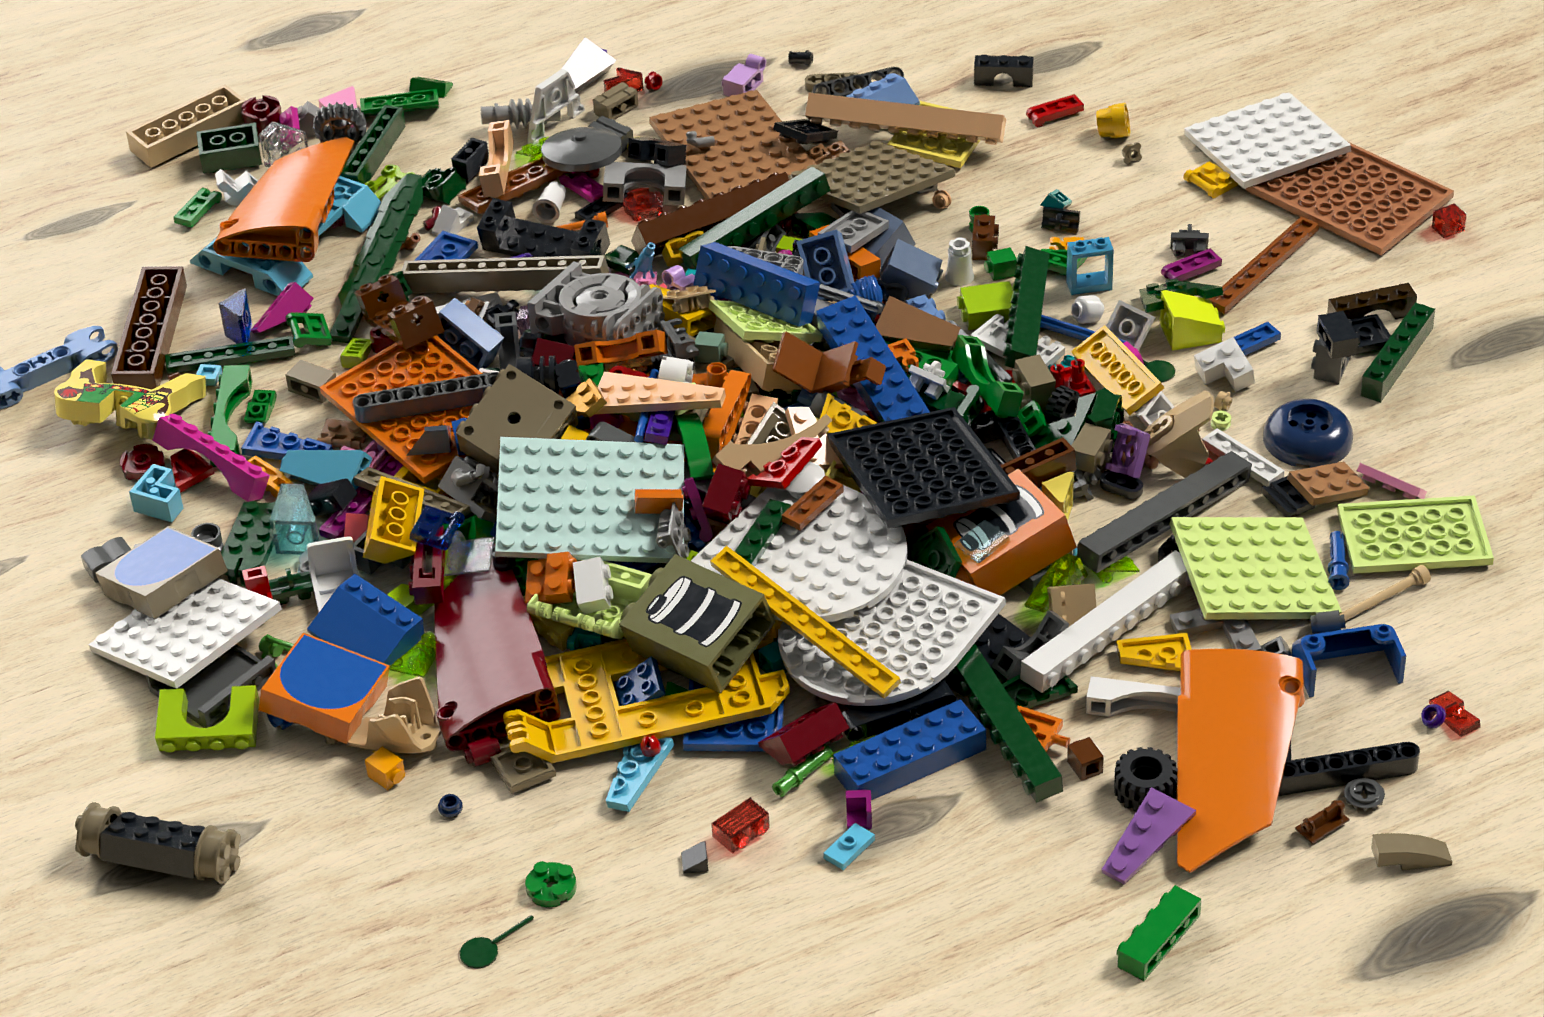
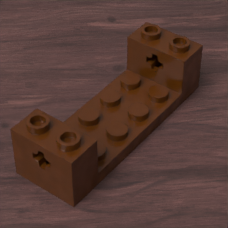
M393 275L381 276L378 279L379 281L373 284H364L359 287L360 290L354 292L365 321L404 349H408L444 332L433 300L426 296H418L412 300V303L407 302L399 279Z

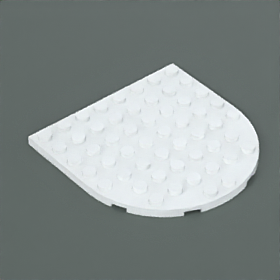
M843 485L844 492L801 531L783 523L755 568L826 622L854 616L855 611L866 606L871 608L883 600L898 584L907 562V542L902 526L887 529L865 495ZM767 487L740 513L738 518H735L691 562L722 575L711 566L710 560L725 546H728L735 552L769 499L788 503L792 506L801 497H792L790 492L785 489ZM773 614L775 620L782 621L780 618Z
M907 560L901 579L883 600L871 608L866 606L855 611L854 616L828 622L900 677L901 683L885 699L785 622L778 629L780 655L791 677L804 689L820 698L854 706L895 703L928 690L946 677L1003 609L1006 601L1005 597Z

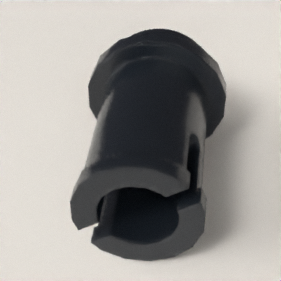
M806 50V52L789 51L788 62L789 64L804 63L808 66L813 63V52H809V50Z

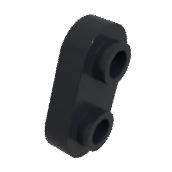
M1110 470L1104 471L1100 476V486L1108 492L1128 499H1135L1143 494V482L1139 478Z

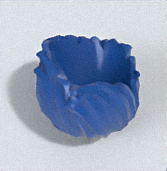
M874 275L865 276L860 280L857 279L856 282L851 284L853 289L848 290L850 294L871 301L882 302L883 299L881 287L878 285Z

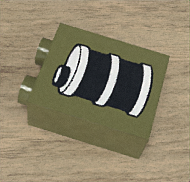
M675 554L664 568L661 567L654 571L649 580L647 590L639 600L626 606L621 615L619 626L632 652L647 659L652 656L659 665L721 694L776 621L764 594Z

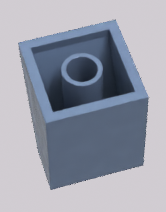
M880 207L868 211V213L889 220V228L862 246L881 259V267L897 239L915 246L916 243L902 220Z
M897 239L883 263L880 277L877 279L886 284L899 283L909 289L908 298H915L924 294L928 298L930 293H935L939 285L937 281L943 272V269H941L943 260Z

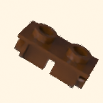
M1341 800L1332 801L1331 805L1324 808V810L1310 818H1305L1303 823L1295 827V830L1310 843H1315L1350 821L1343 814L1345 804Z

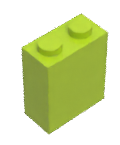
M1010 281L960 288L957 306L958 309H962V322H966L968 330L980 328L996 314L1004 317V323L1009 320L1010 300L1013 294Z

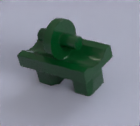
M290 568L285 569L286 576L269 580L273 600L280 602V605L287 604L289 597L298 595V598L301 600L310 599L311 592L314 591L309 571L291 574Z

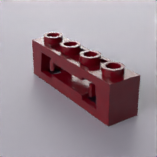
M443 523L419 525L416 550L414 555H411V563L414 566H410V579L413 582H409V594L414 596L415 605L443 603L446 535ZM425 551H427V555H433L432 570L434 578H432V572L426 573Z

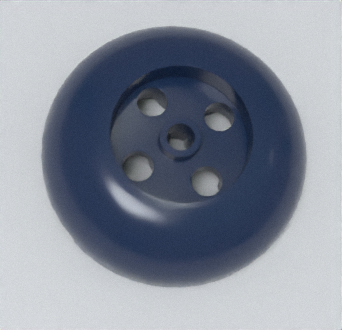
M1297 399L1280 405L1270 414L1264 426L1263 441L1266 449L1276 459L1296 467L1297 463L1310 465L1309 468L1338 463L1344 459L1352 448L1353 429L1346 415L1334 405L1317 399Z

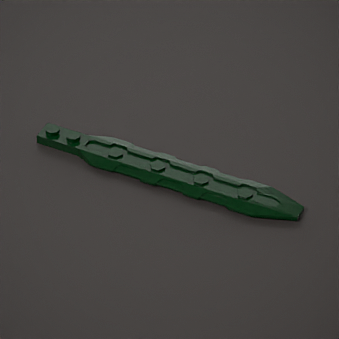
M407 173L385 194L378 208L379 213L373 226L369 228L366 234V241L361 252L357 254L354 260V267L349 278L344 282L338 295L342 308L330 332L333 342L349 343L353 339L363 317L354 292L360 290L359 287L364 284H373L379 281L378 279L381 276L387 275L393 270L402 244L405 243L412 221L418 215L423 203L421 175Z

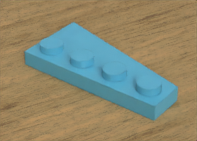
M672 738L658 739L661 751L652 757L642 754L641 744L624 747L623 759L618 763L617 776L613 778L606 798L608 808L630 812L674 747Z

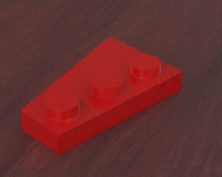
M801 437L781 452L782 457L773 463L768 462L763 466L764 471L757 476L755 474L749 476L747 480L750 486L778 489L788 487L791 481L823 446L820 439Z

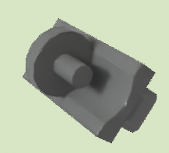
M1188 224L1187 230L1171 232L1170 249H1173L1174 256H1184L1185 249H1193V255L1208 249L1209 233H1200V230H1192V224Z
M1097 468L1094 474L1079 469L1073 471L1075 482L1073 485V500L1084 495L1088 501L1094 499L1088 484H1097L1101 476L1100 469Z

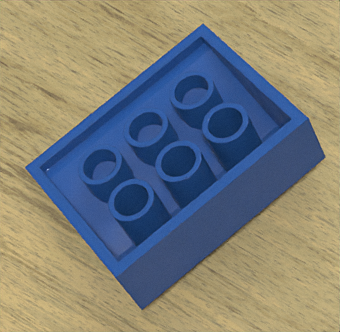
M353 574L338 586L307 628V632L316 638L387 665H392L424 638L423 618L357 574Z

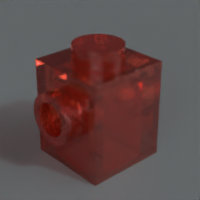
M1455 203L1434 210L1432 228L1443 238L1463 232L1465 230L1467 214Z

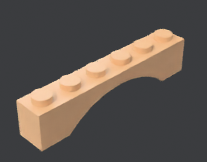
M509 120L493 122L489 125L488 165L481 167L479 173L484 198H497L505 193L514 145Z

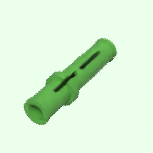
M823 744L825 747L823 750L813 755L810 754L805 761L794 768H789L786 774L772 785L774 793L777 796L783 797L795 786H800L808 775L833 756L831 748Z

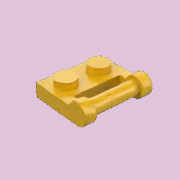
M1211 161L1194 170H1187L1183 176L1185 181L1194 183L1205 190L1212 198H1217L1238 186V183L1230 177L1228 172H1225Z

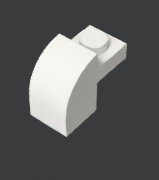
M221 169L215 174L216 185L224 193L225 201L234 206H239L258 182L247 171L236 180H233Z

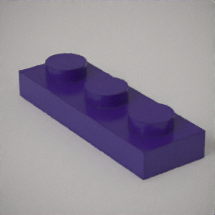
M675 410L652 411L644 441L667 445Z

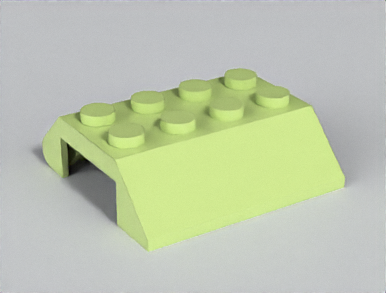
M603 561L605 565H609L611 571V578L608 579V585L611 586L613 591V599L610 600L611 609L583 614L577 605L575 591L572 602L557 604L540 602L538 594H535L527 605V612L611 638L622 639L624 634L619 626L621 615L627 605L632 602L636 603L647 590L652 574Z

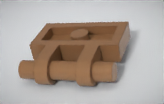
M326 419L321 431V438L318 437L317 441L332 445V449L346 446L360 450L361 443L365 442L368 434L353 421Z

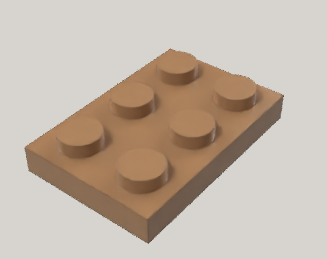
M1345 462L1290 471L1287 480L1312 506L1366 496L1370 489Z

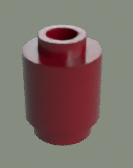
M488 736L466 744V750H463L466 762L468 764L472 763L473 767H477L491 762V757L501 753V748L496 737L490 738Z

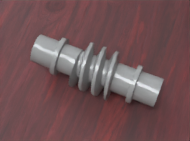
M526 98L525 104H523L522 99H518L516 105L514 100L511 99L509 106H498V103H494V106L481 107V123L490 124L509 120L510 126L514 122L516 129H519V124L522 122L524 129H526L527 123L531 119L533 104L531 105L530 99ZM561 111L546 119L544 124H547V121H560Z

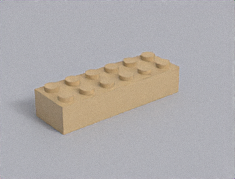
M224 84L126 131L129 149L149 167L157 166L197 146L198 131L237 126L244 123L242 104L246 100Z
M716 317L713 333L725 335V343H728L727 355L734 358L735 364L743 372L751 373L752 380L762 390L773 391V389H781L786 392H792L793 389L802 390V387L772 370L780 341H774L773 343L763 342L762 340H754V342L743 341L737 333H734L729 326Z

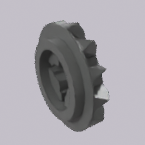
M1358 778L1350 781L1345 786L1344 797H1346L1347 804H1352L1354 809L1360 807L1364 811L1368 808L1376 810L1378 805L1383 804L1385 792L1383 787L1376 781ZM1362 791H1365L1366 799L1362 798Z

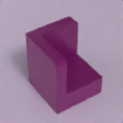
M871 790L846 791L847 829L854 823L865 829H872Z

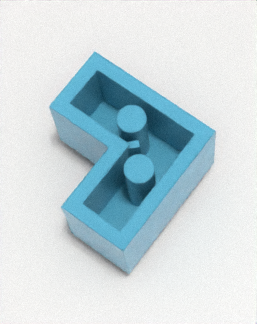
M152 464L129 491L133 510L140 514L173 522L184 509L180 489L176 488L173 472L170 468Z

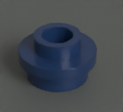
M455 794L444 795L438 803V811L445 817H454L461 813L463 809L462 801Z

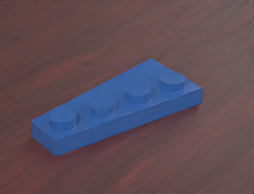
M257 421L241 447L242 455L253 457L256 455L275 460H282L288 450H332V445L311 438L301 439L298 437V434L292 432L285 434L280 432L279 428L273 426L266 428L263 427V423Z

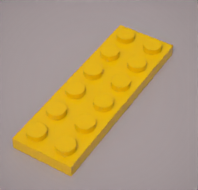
M1105 325L1071 351L1076 359L1085 361L1084 368L1103 388L1108 389L1113 394L1122 395V408L1129 415L1139 410L1141 406L1165 389L1162 383Z

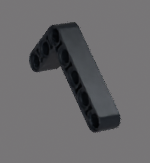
M991 409L977 414L973 424H971L970 428L983 444L1002 438L1013 459L1036 450L1018 416L1001 418Z

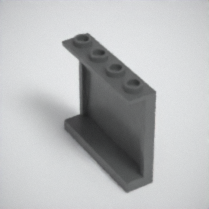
M237 644L177 688L184 689L188 700L187 717L204 728L214 726L227 716L229 712L232 686L256 685L258 692L276 670L275 660L270 656L260 660ZM146 675L150 692L159 697V692L162 689H176Z

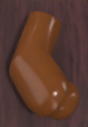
M413 233L410 237H407L400 250L403 248L409 251L415 249L421 239L420 235Z

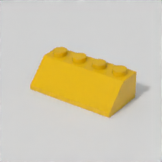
M383 476L380 477L372 497L363 558L386 564L414 555L424 496L423 488Z

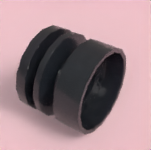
M540 356L539 366L534 365L532 357H517L516 368L559 394L560 388L554 367L557 364L555 356H549V366H546L544 356Z

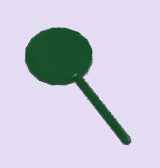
M1143 360L1145 367L1161 383L1167 382L1175 376V368L1171 363L1164 360H1155L1148 363Z
M530 915L493 940L485 937H476L466 941L460 949L461 961L466 966L475 969L491 965L498 956L496 943L532 921L534 917Z

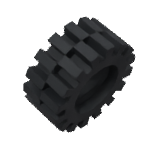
M1062 385L1057 387L1055 392H1052V397L1048 399L1049 404L1046 405L1047 410L1044 414L1046 415V422L1054 423L1061 419L1074 417L1080 393Z

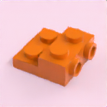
M570 552L547 554V559L528 561L525 593L526 605H528L535 594H538L540 602L547 604L572 602L573 593L576 591L573 562H577V560L573 558Z

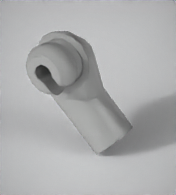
M695 131L686 133V141L690 145L698 148L715 146L714 136L697 138Z

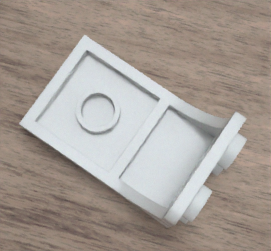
M352 537L313 542L307 545L309 570L318 613L338 586L353 574L358 575Z

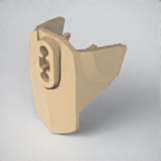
M1203 391L1177 405L1144 430V432L1150 434L1146 453L1156 457L1164 466L1184 478L1202 469L1207 461L1209 452L1199 432L1201 431L1200 427L1212 418L1214 408L1213 395L1208 391Z
M415 677L391 687L387 694L384 714H379L378 718L365 717L362 719L360 726L348 741L349 746L378 750L383 746L390 752L423 753L434 750L437 747V739L441 734V730L436 722L435 710L423 678Z

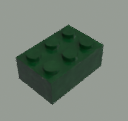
M256 123L197 132L203 174L215 173L220 169L223 171L235 170L237 168L262 165Z

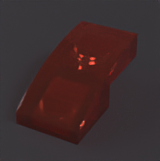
M1450 691L1429 699V704H1437L1444 708L1446 713L1444 723L1460 737L1481 728L1480 719L1465 710L1464 701Z

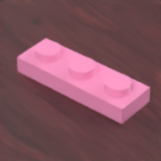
M1362 463L1358 466L1357 472L1363 474L1362 479L1375 483L1376 480L1383 482V488L1395 492L1396 488L1404 491L1402 496L1409 499H1416V497L1425 498L1427 491Z

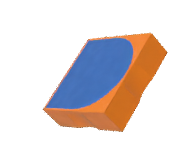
M302 633L261 688L259 710L285 721L306 726L319 734L347 744L360 726L365 713L374 706L387 687L390 665Z

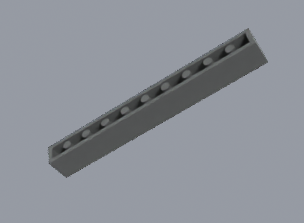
M1233 451L1220 456L1217 460L1205 465L1197 472L1190 474L1170 488L1159 492L1148 501H1144L1141 505L1129 510L1121 517L1114 519L1089 536L1082 538L1077 544L1076 560L1095 573L1100 572L1171 529V517H1191L1249 482L1252 463Z

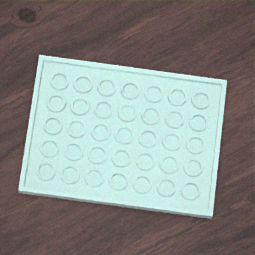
M500 437L495 557L547 559V554L570 552L576 560L601 557L603 561L668 563L676 552L673 545L660 548L656 543L660 514H635L634 494L635 489H681L683 494L682 513L684 517V493L682 491V486H684V444L663 445L638 442Z

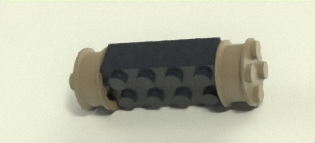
M96 802L90 803L82 815L77 817L75 822L77 830L75 851L83 857L93 854L98 855L102 861L192 879L195 877L199 880L213 878L219 884H225L231 873L237 871L240 866L238 852L241 835L234 829H228L224 832L219 831L214 825H209L205 828L200 825H185L180 821L160 820L155 816H139L134 812L121 813L120 808L117 806H111L107 809L102 808Z

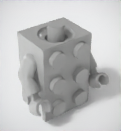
M455 456L438 487L455 500L470 505V511L480 519L495 523L497 519L499 475L495 472L492 473L490 467H485V465L478 463L469 456H466L465 459Z

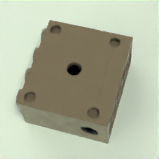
M509 364L505 370H500L492 387H487L479 404L473 405L466 421H462L458 425L456 435L460 451L480 464L485 465V467H490V470L499 475L500 437L561 439L569 425L573 427L578 425L576 405Z

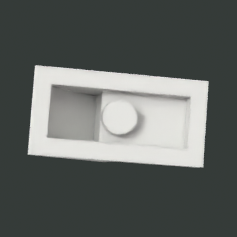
M443 205L432 229V234L438 236L442 231H446L456 235L474 221V214L460 207L453 209Z

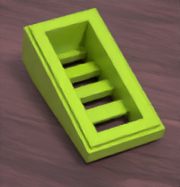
M353 337L340 356L342 368L351 369L367 360L372 349L371 339Z

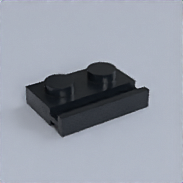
M1288 476L1271 482L1268 487L1262 486L1261 493L1285 517H1291L1294 514L1298 516L1315 508V505L1312 506L1287 480Z

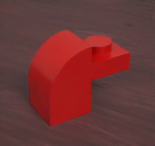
M265 565L242 570L246 589L273 599Z

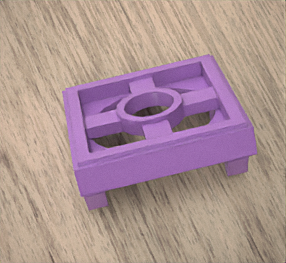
M1120 423V425L1115 427V431H1118L1111 456L1112 463H1106L1105 469L1140 478L1150 434L1128 424ZM1127 435H1132L1131 441L1125 444ZM1133 445L1134 453L1132 456H1130V449ZM1123 451L1125 452L1126 461L1124 465L1121 461Z

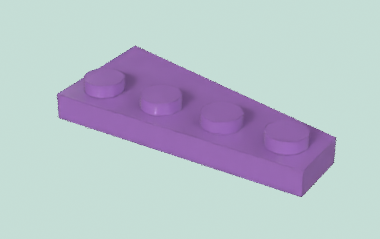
M1151 787L1103 866L1102 873L1125 885L1147 863V860L1164 846V843L1169 838L1176 835L1181 830V827L1196 815V810Z

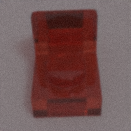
M616 68L617 77L603 80L604 92L622 82L634 88L637 92L644 90L643 76L638 71Z

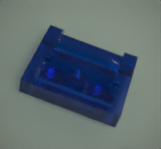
M426 505L410 533V540L441 550H448L452 544V537L457 528L463 524L465 517L460 512L450 513ZM444 523L449 524L444 535L438 537L437 535Z

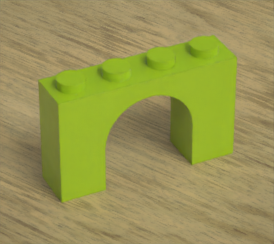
M256 685L232 686L230 709L227 716L219 724L208 728H197L186 722L188 700L184 689L160 690L155 740L159 751L174 752L179 750L198 751L202 749L222 750L224 748L246 749L248 747H256L260 699Z

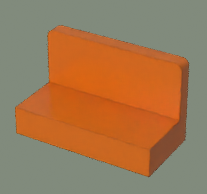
M635 489V514H660L665 509L671 510L673 502H675L678 511H682L683 494L681 489Z

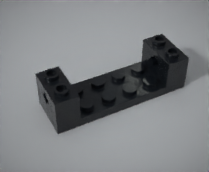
M495 198L492 199L477 226L483 250L510 256H518L525 253H530L532 257L605 255L610 246L606 223L603 221L586 218L580 231L577 232L517 219L512 202Z

